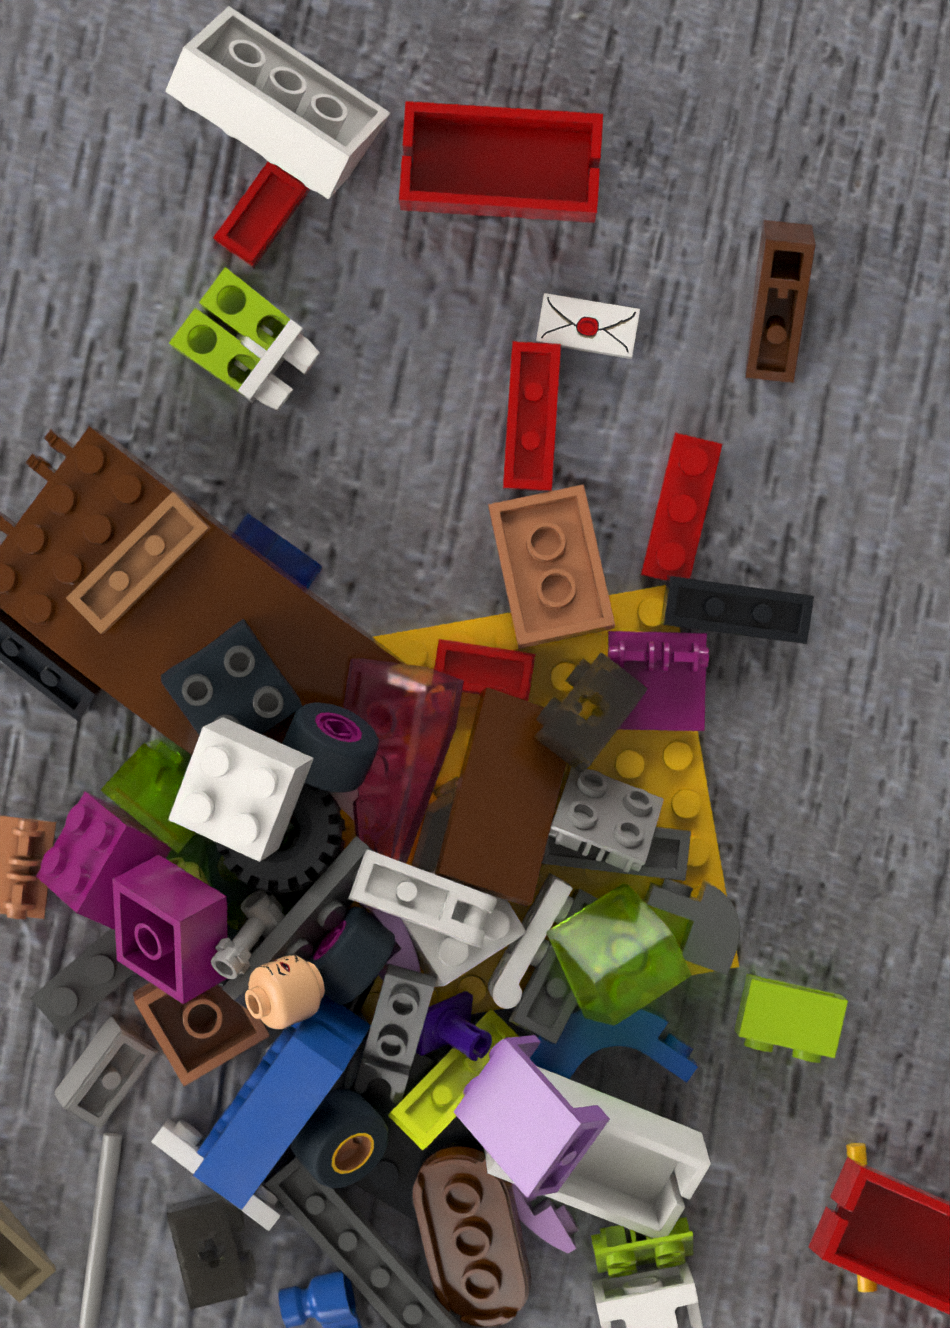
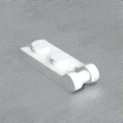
M371 850L365 851L348 898L477 947H481L486 932L482 931V927L487 913L493 914L497 898ZM457 901L469 906L463 923L451 919Z
M549 873L521 923L527 933L509 944L489 979L488 991L494 1002L501 1008H513L520 1002L522 990L519 983L529 965L536 967L540 963L549 946V941L544 938L553 922L557 924L563 922L573 904V898L569 896L573 888L567 882Z

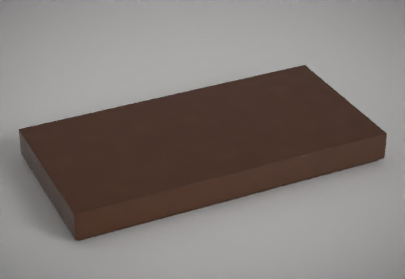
M488 687L481 692L435 875L523 906L532 904L577 718Z

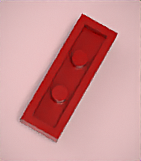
M512 341L503 489L552 491L561 344Z
M674 433L641 568V576L661 581H667V575L684 578L691 577L723 444Z

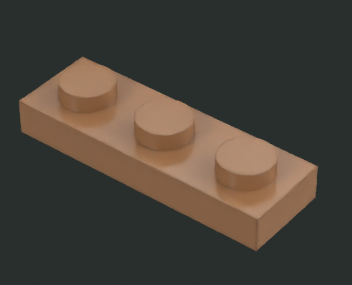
M172 492L66 599L100 634H105L211 527L176 492Z

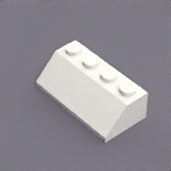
M230 6L183 47L165 91L182 102L185 107L199 113L220 127L227 135L238 139L261 154L268 162L279 166L303 182L306 187L320 193L327 199L350 177L390 115L389 111Z

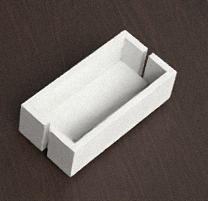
M537 1066L573 1108L598 1105L610 1118L559 1191L544 1196L651 1238L668 1236L685 1209L682 1197L691 1199L711 1165L702 1133ZM484 1148L488 1174L514 1183Z

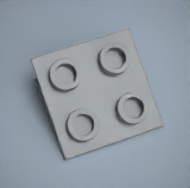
M573 763L555 817L552 820L549 837L555 839L554 844L558 846L560 844L575 851H578L582 841L585 842L582 851L584 856L588 855L592 845L596 846L599 850L595 860L601 862L605 851H609L605 863L623 869L627 873L630 869L639 872L642 865L646 863L664 799L643 789L635 788L605 776L598 771Z

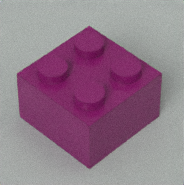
M84 792L78 804L69 811L65 827L54 846L45 853L41 862V868L36 877L77 914L115 930L112 879L157 855L166 859L172 846L130 812Z
M160 855L112 879L118 962L182 1004L227 979L220 975L211 964L212 958L218 952L215 947L221 939L227 938L228 907L224 894Z

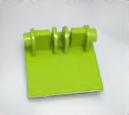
M687 1217L679 1218L668 1236L651 1239V1237L645 1235L646 1240L638 1242L635 1231L629 1229L632 1243H627L625 1230L621 1225L599 1228V1234L591 1235L598 1273L608 1272L610 1278L635 1274L638 1272L637 1266L655 1262L658 1269L680 1266L686 1263L685 1257L693 1255V1232L689 1230Z

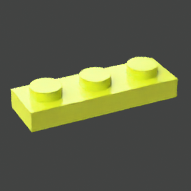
M492 1009L475 1024V1026L489 1032L492 1036V1044L488 1053L482 1059L478 1057L477 1061H473L453 1047L388 1114L422 1150L456 1117L454 1110L465 1096L463 1094L465 1087L484 1069L490 1060L489 1053L491 1049L504 1038L519 1037Z

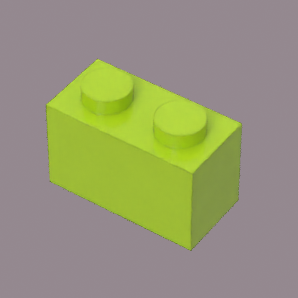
M747 974L734 1031L739 1037L745 1038L744 1046L773 1052L774 1045L793 1049L792 1057L820 1063L822 1056L836 1057L848 1000L840 994Z

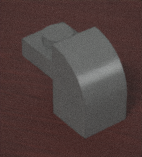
M666 878L662 886L651 882L644 899L647 905L689 919L677 952L679 957L728 975L740 940L739 917L729 898L716 886L705 880L702 882L697 898L690 896L693 888L683 883Z

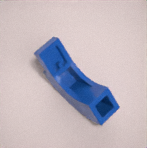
M619 999L593 1000L576 1005L557 1043L550 1044L537 1037L541 1043L529 1058L536 1066L567 1079L571 1078L578 1066L592 1053L613 1046L629 1047L641 1051L686 1083L698 1068L695 1060L690 1057L694 1050L692 1047L672 1033H669L665 1039L660 1036L669 1023L664 1015L645 1005Z

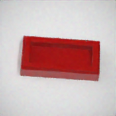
M267 162L214 235V241L254 269L310 189L279 166Z
M439 639L431 687L481 695V692L488 687L528 701L536 654Z

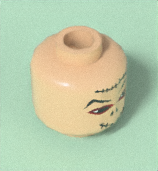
M286 955L257 967L251 973L248 983L249 990L245 993V1002L250 1014L254 1018L261 1019L264 1024L272 1029H284L311 1018L318 1011L321 999L325 993L324 982L314 964L306 962L297 955Z

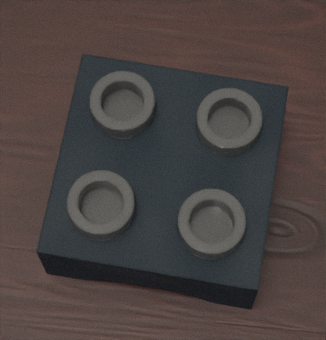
M244 619L230 627L194 655L161 674L162 684L199 736L204 726L223 717L262 735L303 707L298 695L276 667Z

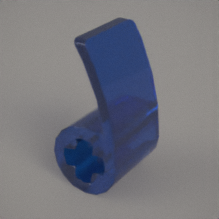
M249 513L244 516L233 532L306 588L310 587L322 569L319 563Z

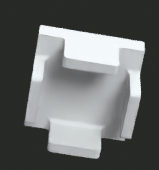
M687 1261L680 1266L658 1269L656 1267L638 1271L625 1277H609L592 1281L601 1328H612L610 1321L619 1319L625 1321L626 1328H678L675 1310L677 1307L687 1305L691 1327L703 1328L695 1283Z

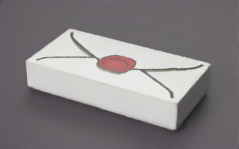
M544 293L536 343L561 344L562 348L632 359L640 309Z

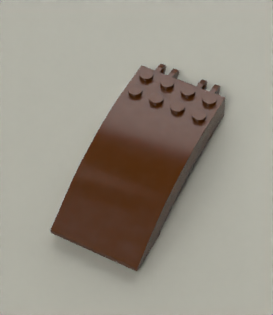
M90 426L75 446L59 433L50 429L44 437L50 447L62 453L66 458L56 470L46 459L32 454L26 461V464L48 481L17 524L0 511V531L7 535L0 545V608L88 679L191 755H193L199 734L162 684L161 674L206 647L242 619L246 621L276 667L298 695L302 706L317 702L339 706L363 718L374 729L375 733L420 676L418 672L351 619L337 611L229 530L110 435ZM172 492H176L211 529L105 634H100L66 597ZM295 713L262 735L282 744ZM292 815L289 822L294 825L297 819Z

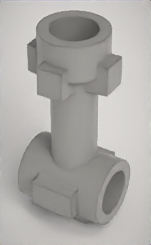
M260 890L250 894L241 904V910L248 918L247 922L233 940L229 938L221 939L215 947L218 952L212 958L211 964L223 977L235 979L238 975L245 974L251 966L248 961L251 957L249 951L261 935L266 939L285 917L282 913V905L273 894H267L266 891Z

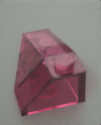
M353 658L350 660L343 708L363 718L374 729L379 739L377 754L363 784L358 787V797L353 801L355 834L374 852L406 864L456 730L464 680L424 666Z

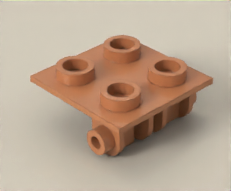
M0 815V914H6L8 918L26 919L27 917L45 919L48 887L36 875L41 868V862L45 853L54 846L57 822Z

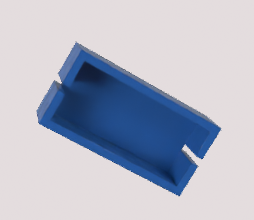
M324 994L318 1011L311 1018L286 1027L273 1042L260 1064L250 1074L237 1093V1096L225 1109L212 1128V1131L196 1152L204 1159L193 1176L242 1210L344 1072L371 1025Z

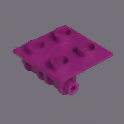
M608 631L606 729L705 731L706 667H708L709 649L706 648L707 633Z

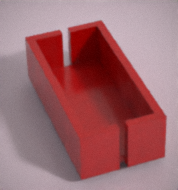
M405 101L402 144L404 156L401 159L399 190L400 210L595 223L598 207L600 168L598 167L601 159L603 114Z
M847 1157L830 1196L838 1204L835 1210L825 1207L808 1248L822 1260L950 1315V1202Z

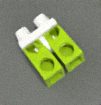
M225 267L199 301V304L216 319H219L238 333L236 337L197 308H194L169 344L176 351L214 375L253 403L257 399L262 404L279 411L290 397L293 389L274 376V373L283 361L286 360L300 372L306 374L320 356V352L303 336L304 331L301 326L288 318Z

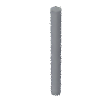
M103 1133L79 1328L99 1327L122 1144V1135L117 1133Z

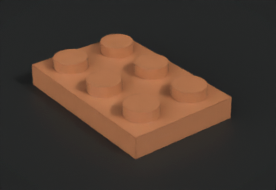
M584 484L488 504L519 649L615 629Z

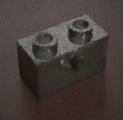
M602 652L591 663L583 658L565 680L572 688L563 700L560 701L553 696L536 718L543 726L534 738L579 773H582L592 764L648 690L647 687ZM589 700L595 706L592 709V715L585 720L578 714L582 710V705Z
M218 1193L172 1204L167 1212V1218L190 1310L247 1296L252 1285L251 1279L257 1278V1270L251 1249L243 1251L239 1232L245 1231L243 1212ZM210 1238H213L216 1246H225L218 1258H215L212 1250L204 1251Z

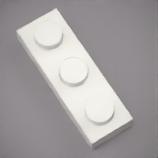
M168 1118L151 1141L193 1174L204 1159L196 1153L202 1145L200 1141L203 1136L198 1130L183 1120H179L176 1124ZM263 1181L241 1211L270 1231L281 1216L284 1206L267 1188L265 1181Z

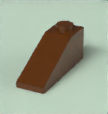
M763 220L756 266L745 378L794 383L816 245L812 225Z

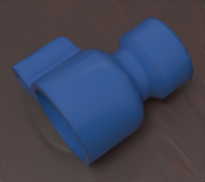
M341 1270L313 1277L306 1289H301L298 1286L279 1289V1307L286 1328L304 1325L308 1318H315L321 1323L323 1328H362L356 1311L352 1283Z

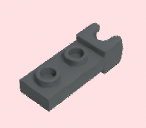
M388 964L354 1085L357 1093H364L371 1080L382 1078L391 1086V1102L399 1103L402 1101L437 977Z

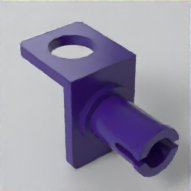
M464 991L428 1007L416 1049L417 1054L423 1056L447 1044L464 1053L473 1061H477L478 1057L482 1059L488 1053L492 1044V1036L489 1032L471 1023L473 1001L471 993Z

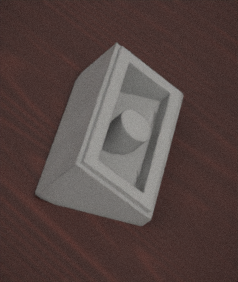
M110 1016L56 1088L55 1096L63 1109L101 1129L158 1050L122 1022Z

